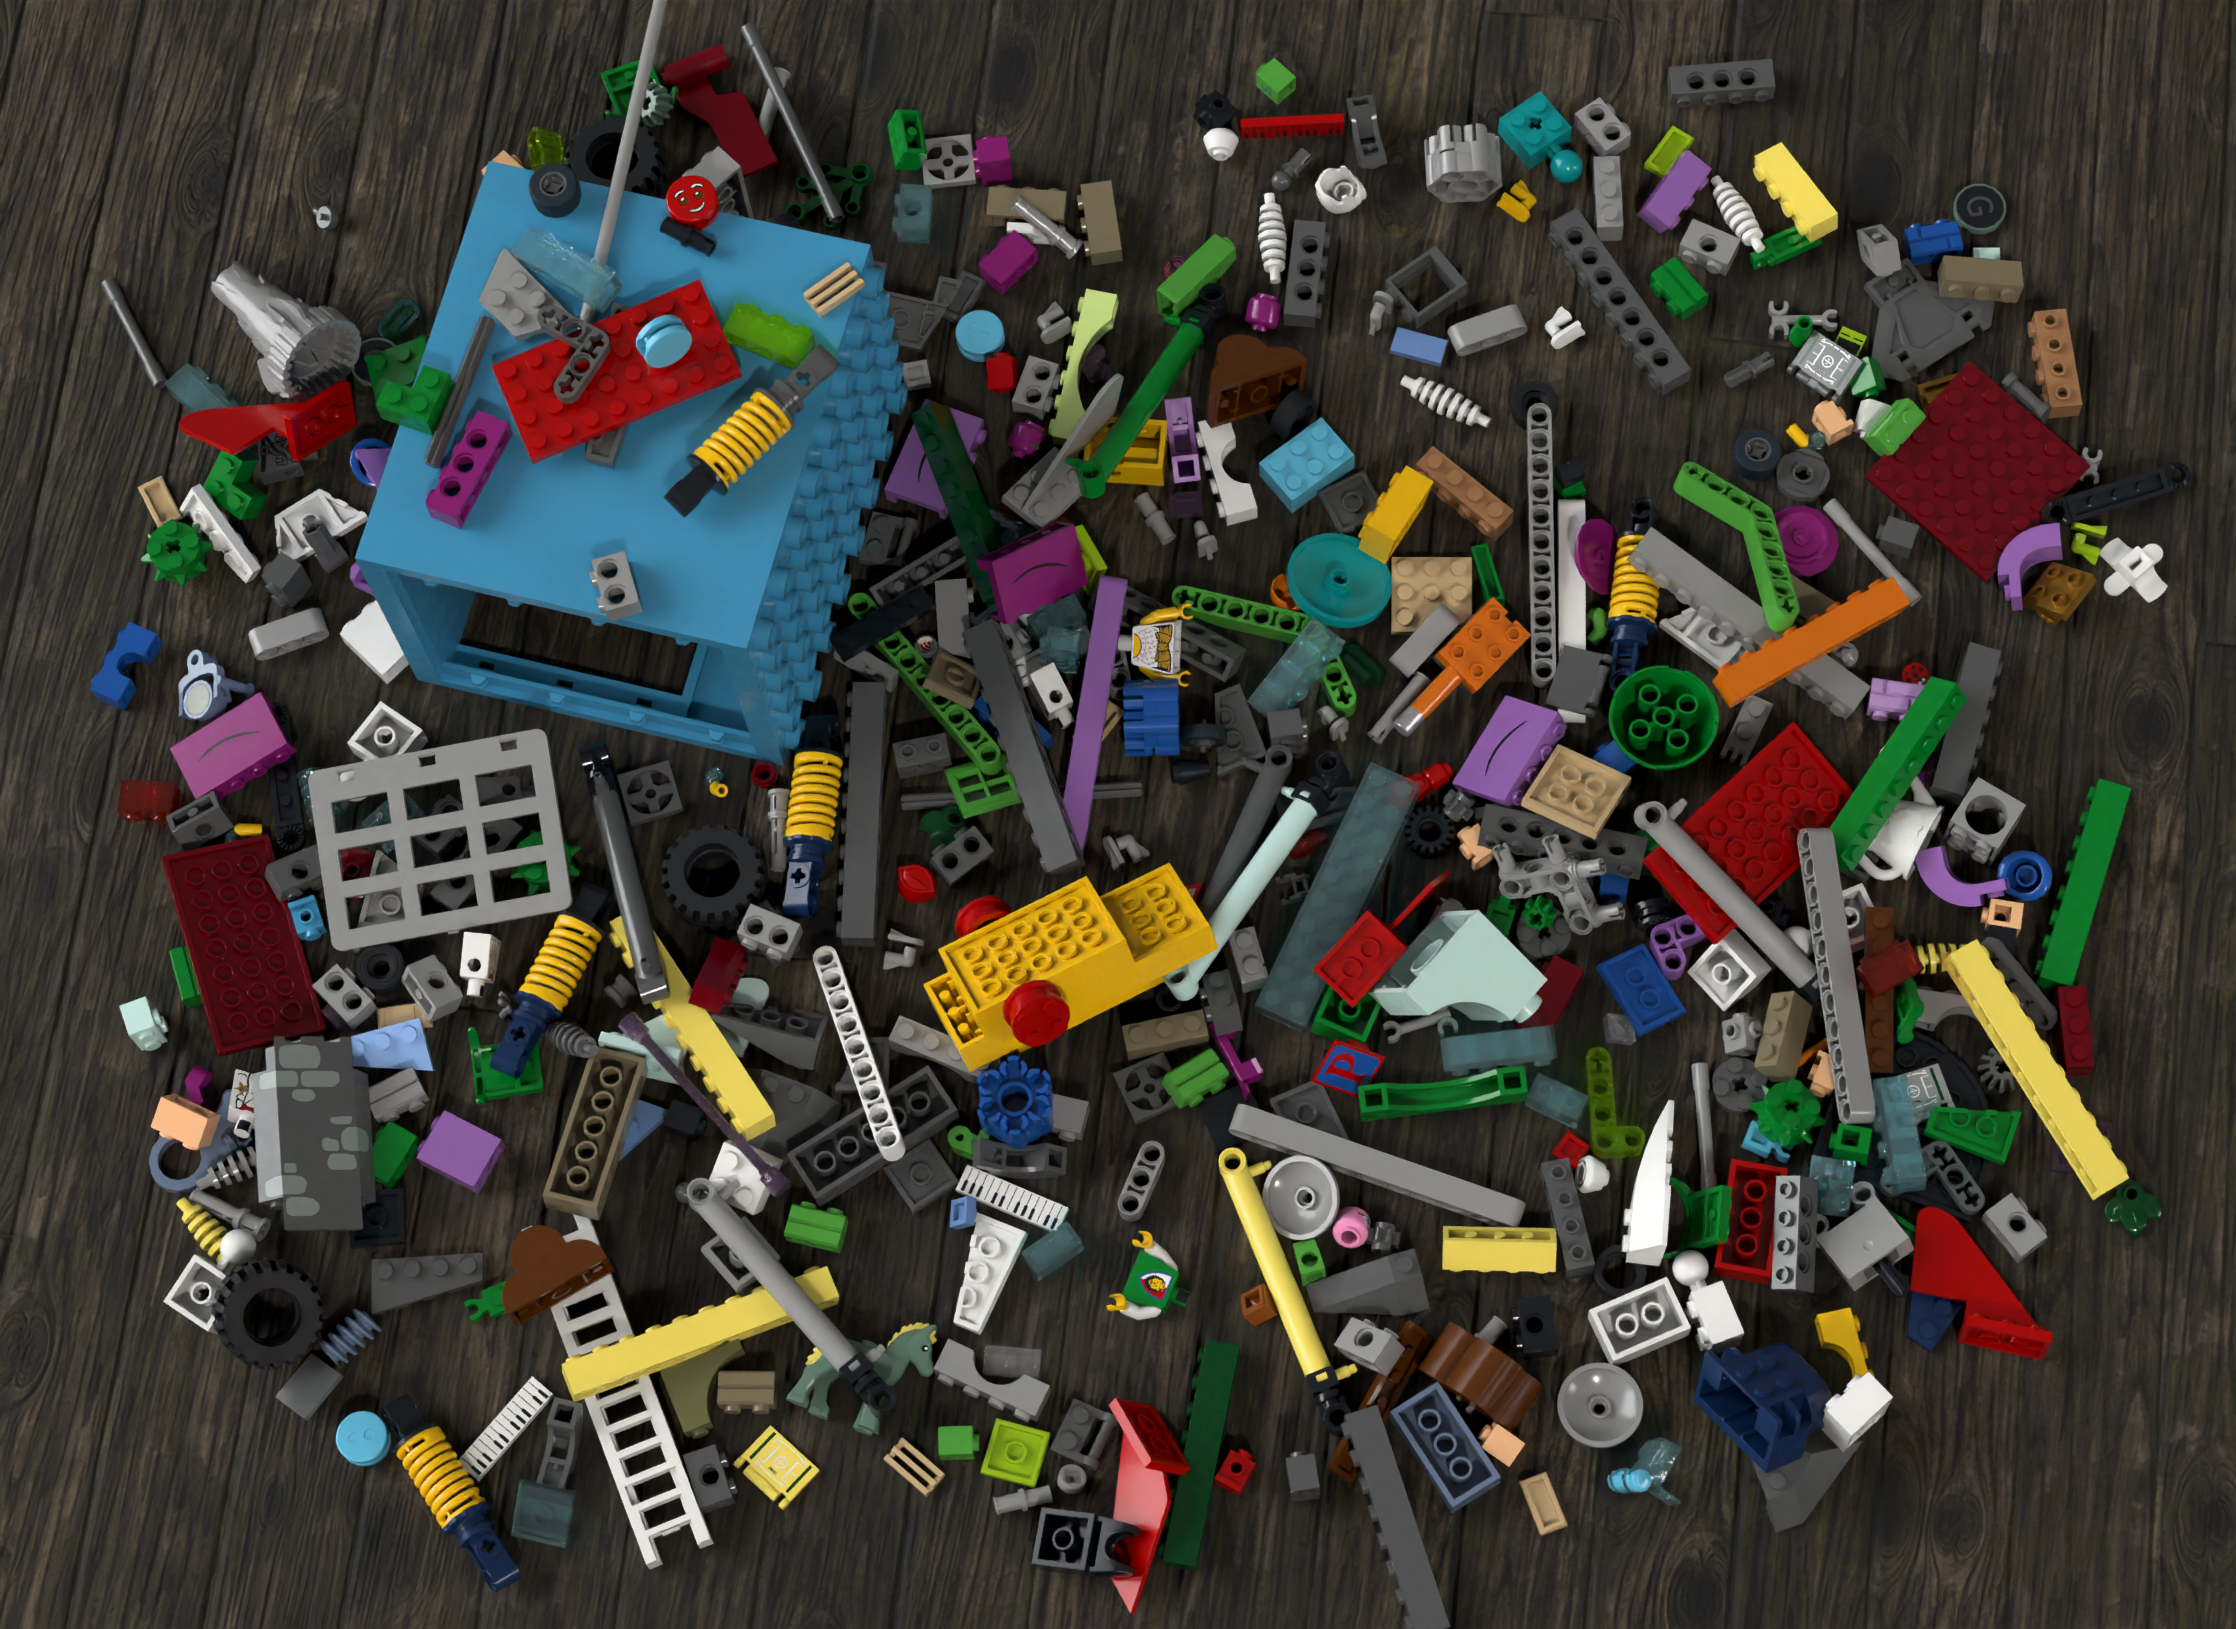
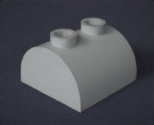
M746 1216L742 1217L741 1220L779 1262V1254ZM718 1235L701 1247V1252L737 1294L744 1293L759 1283Z

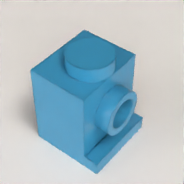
M314 895L288 903L297 934L302 941L316 940L321 937V934L328 932L319 902ZM311 917L308 921H303V920H302V919Z

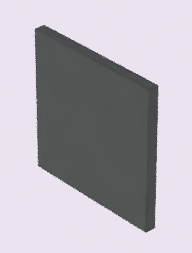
M311 1353L275 1397L308 1421L342 1380L343 1376Z

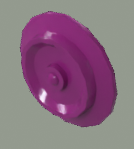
M1806 506L1787 507L1774 514L1790 574L1797 578L1812 577L1826 570L1834 561L1839 547L1838 533L1831 520L1819 510Z
M1590 519L1582 525L1577 535L1574 553L1575 562L1580 575L1589 587L1601 595H1608L1612 592V582L1614 581L1615 554L1617 553L1616 537L1618 534L1604 520Z

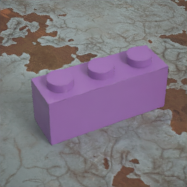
M1686 150L1678 156L1636 215L1660 234L1668 228L1670 230L1674 229L1681 220L1678 215L1682 209L1686 211L1694 202L1693 194L1696 190L1701 191L1708 183L1709 179L1706 176L1711 171V168L1691 151Z

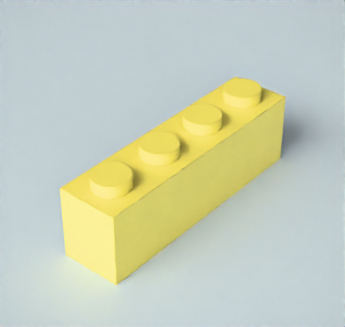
M1782 142L1755 156L1753 172L1759 182L1763 181L1773 200H1778L1785 216L1793 219L1800 235H1805L1810 242H1813L1838 229V213Z
M1443 1226L1442 1270L1454 1272L1463 1270H1478L1480 1272L1507 1271L1509 1273L1531 1271L1540 1274L1556 1272V1228Z

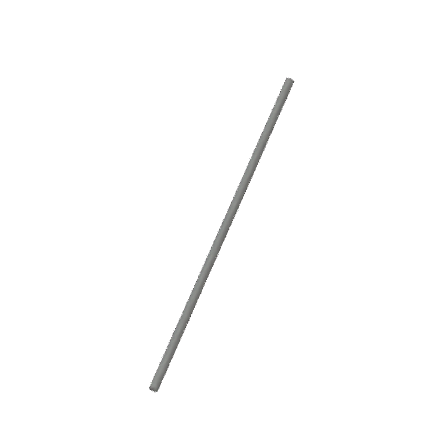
M653 0L579 318L589 324H593L668 0ZM563 452L558 453L554 456H562Z

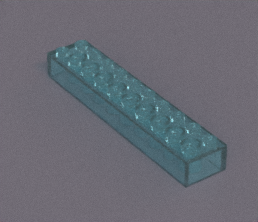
M1370 762L1255 1003L1257 1013L1307 1034L1329 987L1312 969L1363 915L1421 792L1420 783Z

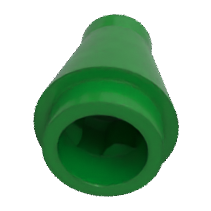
M1808 316L1799 317L1790 329L1788 338L1795 347L1802 348L1813 332L1811 318Z

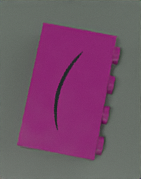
M1055 522L976 559L978 569L988 571L997 611L991 613L990 616L994 620L1002 621L1003 624L1013 623L1018 620L1017 617L1023 614L1035 613L1038 611V607L1044 604L1056 603L1059 597L1075 594L1079 591L1078 588L1088 584L1075 525L1071 523Z
M259 692L170 748L196 800L214 791L221 801L229 793L242 789L245 783L253 778L266 774L268 769L274 765L287 761L297 751L288 741L273 712L275 707L272 701L263 693Z

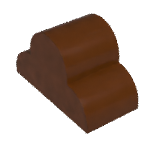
M1238 334L1224 338L1218 344L1215 366L1210 378L1205 411L1207 424L1212 429L1277 408L1290 392L1295 389L1302 391L1307 359L1301 353L1291 348H1268L1265 343L1253 336Z
M545 1225L531 1226L523 1230L512 1244L511 1261L516 1272L508 1278L503 1287L502 1304L507 1315L516 1327H519L611 1274L615 1269L602 1248L596 1243L585 1239H577L566 1243L562 1235L552 1227Z
M1448 1322L1417 1368L1511 1434L1543 1388L1539 1381L1525 1372L1513 1359L1452 1322Z

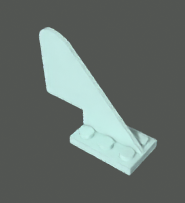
M741 978L737 990H734L730 1003L750 1004L755 1010H763L769 997V987L761 979ZM706 1010L710 1017H712L713 1012ZM662 1015L623 1034L601 1031L598 1039L599 1047L646 1058L648 1067L647 1078L682 1085L685 1077L683 1063L687 1049L683 1051L675 1038L677 1036L674 1029L669 1030ZM714 1021L735 1055L742 1058L749 1041Z

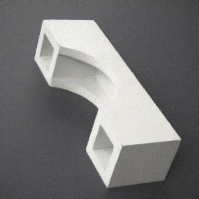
M1206 420L1198 422V432H1195V439L1198 448L1203 447L1205 455L1201 456L1204 469L1211 472L1212 479H1209V485L1212 494H1217L1219 502L1216 503L1219 517L1225 518L1227 526L1258 518L1257 505L1250 484L1233 480L1222 467L1225 457L1236 448V439L1231 422L1212 429Z

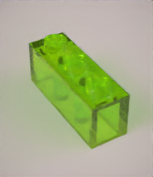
M737 302L723 328V333L728 343L792 370H795L816 346L814 335L809 328L803 325L795 326L787 323L783 317L776 314L771 316L763 313L760 308L753 304L744 305Z

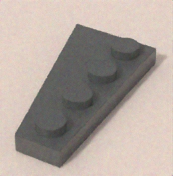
M470 1253L372 1260V1315H381L385 1311L407 1307L408 1304L421 1300L433 1299L440 1294L452 1293L485 1283L484 1254Z

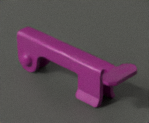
M1213 1023L1209 1024L1211 1034L1242 1089L1244 1100H1249L1250 1090L1247 1084L1263 1078L1261 1075L1263 1069L1257 1058H1253L1241 1063L1229 1042V1039L1233 1038L1237 1032L1216 1036Z

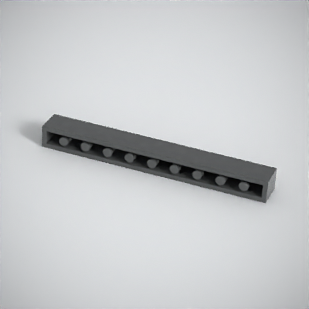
M991 618L963 631L966 638L964 647L975 663L972 665V670L976 678L982 683L983 688L980 689L985 703H989L991 709L989 713L990 721L995 728L997 727L1000 735L997 737L998 744L1002 751H1005L1008 760L1005 763L1009 773L1015 777L1017 783L1014 785L1015 792L1018 798L1023 800L1025 806L1022 809L1023 815L1027 823H1031L1034 832L1031 833L1033 843L1037 848H1040L1042 857H1040L1041 866L1046 873L1048 872L1058 878L1086 866L1002 626Z
M853 682L852 691H848L847 705L852 707L851 716L846 718V732H850V741L845 742V757L849 758V767H844V783H848V792H843L842 803L843 808H847V815L841 821V832L846 834L845 843L840 845V859L844 860V869H839V885H843V895H838V911H842V921H837L836 934L837 937H841L843 946L876 947L887 689L885 682Z

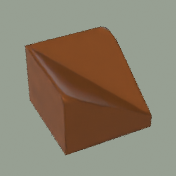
M1264 1283L1240 1295L1243 1317L1253 1326H1257L1278 1315L1270 1290Z

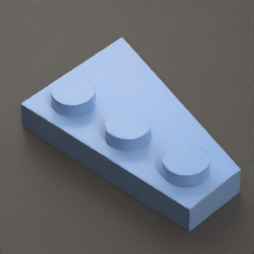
M422 1018L351 1036L353 1066L407 1069L412 1066L414 1070L435 1071Z

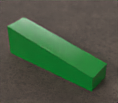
M1487 543L1472 546L1471 555L1485 602L1494 597L1505 608V598Z

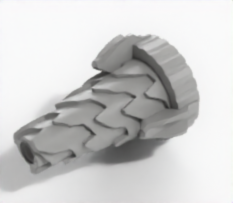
M233 261V264L228 269L220 273L216 281H212V292L225 306L236 314L243 331L252 339L251 341L257 350L264 355L265 358L257 361V366L265 387L272 395L280 394L283 398L306 402L340 380H346L347 376L354 369L361 348L360 332L355 324L338 310L330 306L310 307L300 298L294 299L287 292L270 284L261 275L256 277L238 261Z

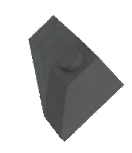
M730 1003L729 1006L723 1005L720 1014L713 1012L711 1019L784 1063L794 1065L798 1069L813 1070L820 1052L829 1016L803 1009H793V1013L778 1012V1008L768 1006L767 1010H755L750 1004Z
M1415 1249L1385 1256L1306 1285L1313 1313H1356L1372 1316L1379 1314L1404 1317L1430 1309Z

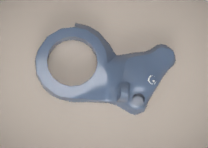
M227 1089L221 1096V1102L215 1111L221 1117L211 1145L199 1148L201 1152L200 1165L196 1172L188 1178L175 1180L164 1175L161 1168L162 1156L168 1147L181 1141L167 1139L161 1135L158 1137L159 1139L152 1147L149 1158L151 1174L158 1186L170 1193H191L194 1189L198 1188L195 1181L207 1176L208 1168L212 1167L214 1172L219 1170L217 1163L222 1161L223 1165L228 1162L226 1157L232 1155L234 1158L238 1156L236 1151L240 1149L243 1154L248 1153L246 1147L252 1146L254 1149L256 1142L252 1131L248 1138H241L234 1133L236 1123L227 1120L232 1089Z

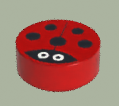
M1919 663L1907 665L1901 675V682L1926 685L1929 680L1927 668Z

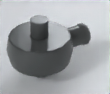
M322 206L321 208L315 207L312 212L314 215H317L316 221L320 228L331 230L337 226L339 214L334 207Z

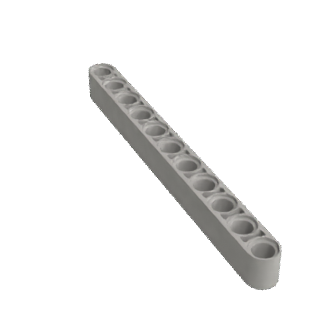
M1536 403L1529 408L1527 414L1530 654L1532 683L1538 688L1545 689L1551 686L1556 672L1552 414L1547 405ZM1535 415H1542L1546 420L1539 423L1532 418ZM1542 440L1546 443V446L1538 448L1533 445V442ZM1537 465H1543L1547 470L1543 473H1537L1533 468ZM1542 490L1546 492L1547 496L1537 498L1534 492ZM1541 515L1546 517L1548 521L1539 524L1535 522L1534 518ZM1538 541H1544L1548 544V547L1538 549L1534 544ZM1543 566L1546 567L1549 572L1547 574L1540 575L1536 573L1535 569L1537 567ZM1538 592H1545L1549 595V598L1542 601L1537 599L1535 595ZM1543 617L1548 619L1550 623L1547 626H1540L1536 623V620ZM1540 643H1546L1550 649L1547 652H1540L1536 646ZM1540 669H1547L1551 675L1547 678H1541L1536 672Z
M1803 828L1798 833L1797 843L1838 1115L1843 1124L1872 1123L1876 1113L1834 836L1829 828Z
M1237 1105L1228 1130L1239 1138L1291 1156L1316 1158L1329 1169L1496 1227L1518 1228L1526 1203L1517 1198L1248 1105Z

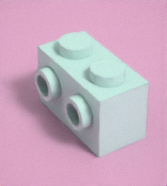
M146 996L119 1006L128 1035L141 1051L155 1050L162 1043L168 1041L165 1032L169 1031L167 1022Z

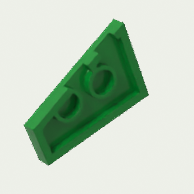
M1934 1106L1931 1109L1923 1135L1938 1141L1947 1142L1951 1146L2003 1165L2006 1161L2021 1112L1968 1110V1108Z

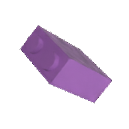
M444 1110L441 1116H437L431 1125L432 1132L427 1140L424 1139L420 1143L416 1158L421 1165L479 1194L506 1146L502 1139Z

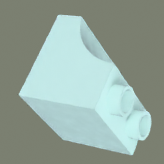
M1479 910L1439 912L1409 945L1410 948L1368 992L1390 1015H1430L1448 1005L1461 1011L1471 1020H1493L1500 1023L1515 1019L1518 1023H1521L1532 1016L1540 1007L1542 998L1536 992L1548 979Z

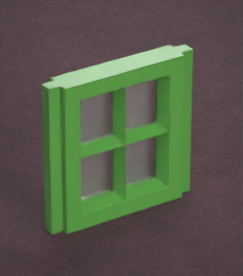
M1006 752L1001 753L1003 760L1002 769L994 775L984 774L973 761L944 769L946 779L964 819L1023 802L1022 799L1018 798L1014 789V785L1017 784L1015 777L1007 769L1005 761L1008 760ZM995 756L986 757L984 760L991 761Z

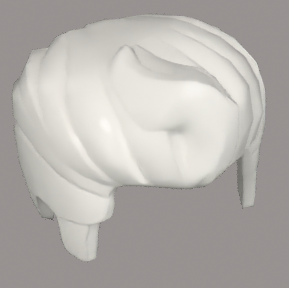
M1340 166L1339 169L1328 168L1324 170L1315 184L1319 201L1326 210L1335 214L1350 212L1360 205L1367 196L1363 184L1346 166Z

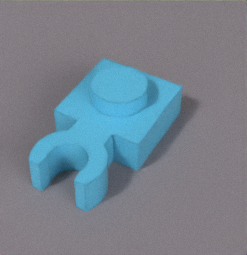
M1752 1120L1741 1148L1766 1159L1772 1153L1778 1161L1786 1163L1790 1155L1783 1152L1781 1148L1791 1151L1793 1146L1787 1145L1785 1148L1777 1140L1775 1143L1769 1141L1762 1133L1758 1132L1757 1122Z

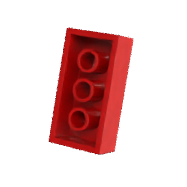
M1737 1159L1731 1160L1726 1186L1732 1187V1205L1729 1214L1730 1231L1727 1242L1716 1245L1712 1275L1768 1285L1773 1262L1776 1176H1787V1168Z

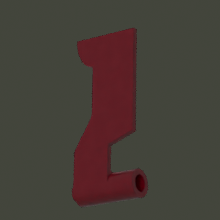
M720 43L664 66L665 72L661 73L666 87L676 86L678 88L677 99L683 111L712 127L723 151L741 166L743 178L779 164L744 93L735 92L716 95L707 76L730 67L726 53Z

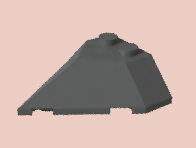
M745 1068L774 1112L776 1126L748 1142L741 1133L739 1134L740 1140L782 1159L781 1167L789 1162L787 1153L837 1123L843 1105L816 1088L764 1069Z
M1818 1430L1808 1435L1804 1454L1796 1461L1765 1473L1751 1459L1767 1500L1765 1507L1775 1533L1804 1523L1862 1441L1856 1440L1842 1452L1823 1431Z

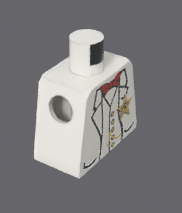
M1054 662L1029 674L1028 686L1047 719L1052 720L1056 718L1061 729L1074 724L1076 721L1070 712L1073 707V700ZM1058 699L1060 702L1053 703L1051 700Z
M464 932L460 976L468 981L467 996L483 997L485 983H494L501 941L491 934ZM481 965V968L476 972L477 967Z
M236 1069L227 1120L236 1123L234 1133L241 1138H248L252 1128L255 1129L252 1073Z

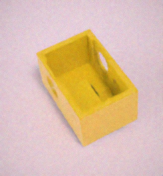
M1114 417L1110 423H1115L1118 417ZM1148 420L1107 482L1164 486L1168 447L1167 420ZM1106 426L1085 446L1083 460L1089 461L1111 428Z

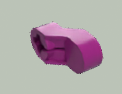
M199 1065L191 1070L185 1079V1086L189 1092L187 1100L206 1109L209 1108L204 1093L211 1083L212 1072Z

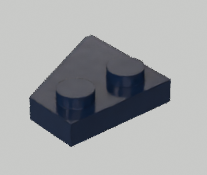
M1912 1291L1906 1337L1928 1353H1931L1962 1308V1305L1955 1300Z

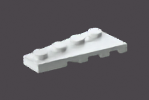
M201 484L192 487L179 509L183 517L188 515L194 521L192 527L197 523L200 524L198 533L204 532L209 537V542L213 543V549L224 553V561L245 583L252 581L261 569L257 557L249 552L244 545L241 535L233 530L227 516L213 502L211 494L204 490Z
M977 1212L975 1230L970 1241L969 1258L964 1269L965 1277L963 1286L960 1288L953 1322L959 1327L981 1335L1028 1234L1023 1230Z

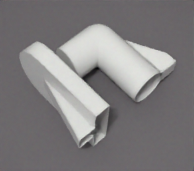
M1562 306L1558 308L1553 318L1545 324L1546 331L1552 336L1551 345L1554 349H1560L1578 337L1585 335V331L1581 328V323L1578 320L1565 329H1560V327L1572 320L1570 313Z

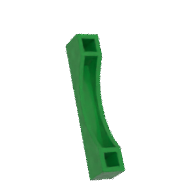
M1524 1065L1498 1068L1482 1074L1443 1082L1421 1084L1379 1083L1358 1086L1361 1122L1527 1101L1528 1096Z

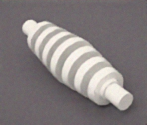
M1720 176L1713 177L1711 179V183L1715 188L1713 196L1726 224L1729 225L1746 246H1752L1756 253L1762 252L1765 249L1761 241L1763 233L1759 228L1750 205L1746 203L1745 199L1740 196L1731 183H1724Z
M1266 193L1264 195L1265 204L1260 207L1261 216L1259 217L1258 242L1260 244V252L1262 253V261L1264 262V270L1270 273V283L1278 284L1281 282L1280 272L1285 269L1287 235L1281 214V206L1275 203L1274 193Z
M1405 375L1402 378L1400 385L1410 389L1413 398L1416 399L1420 394L1419 402L1422 404H1426L1428 399H1430L1428 408L1434 410L1437 404H1439L1436 411L1437 414L1442 416L1448 408L1447 418L1453 419L1456 413H1458L1456 417L1458 422L1462 423L1467 418L1466 424L1469 426L1478 423L1486 428L1488 427L1491 418L1481 414V407L1477 404L1471 408L1472 401L1468 398L1462 404L1464 396L1459 392L1453 398L1454 389L1449 387L1445 391V385L1439 384L1434 390V381L1429 380L1424 385L1426 379L1422 377L1414 380Z

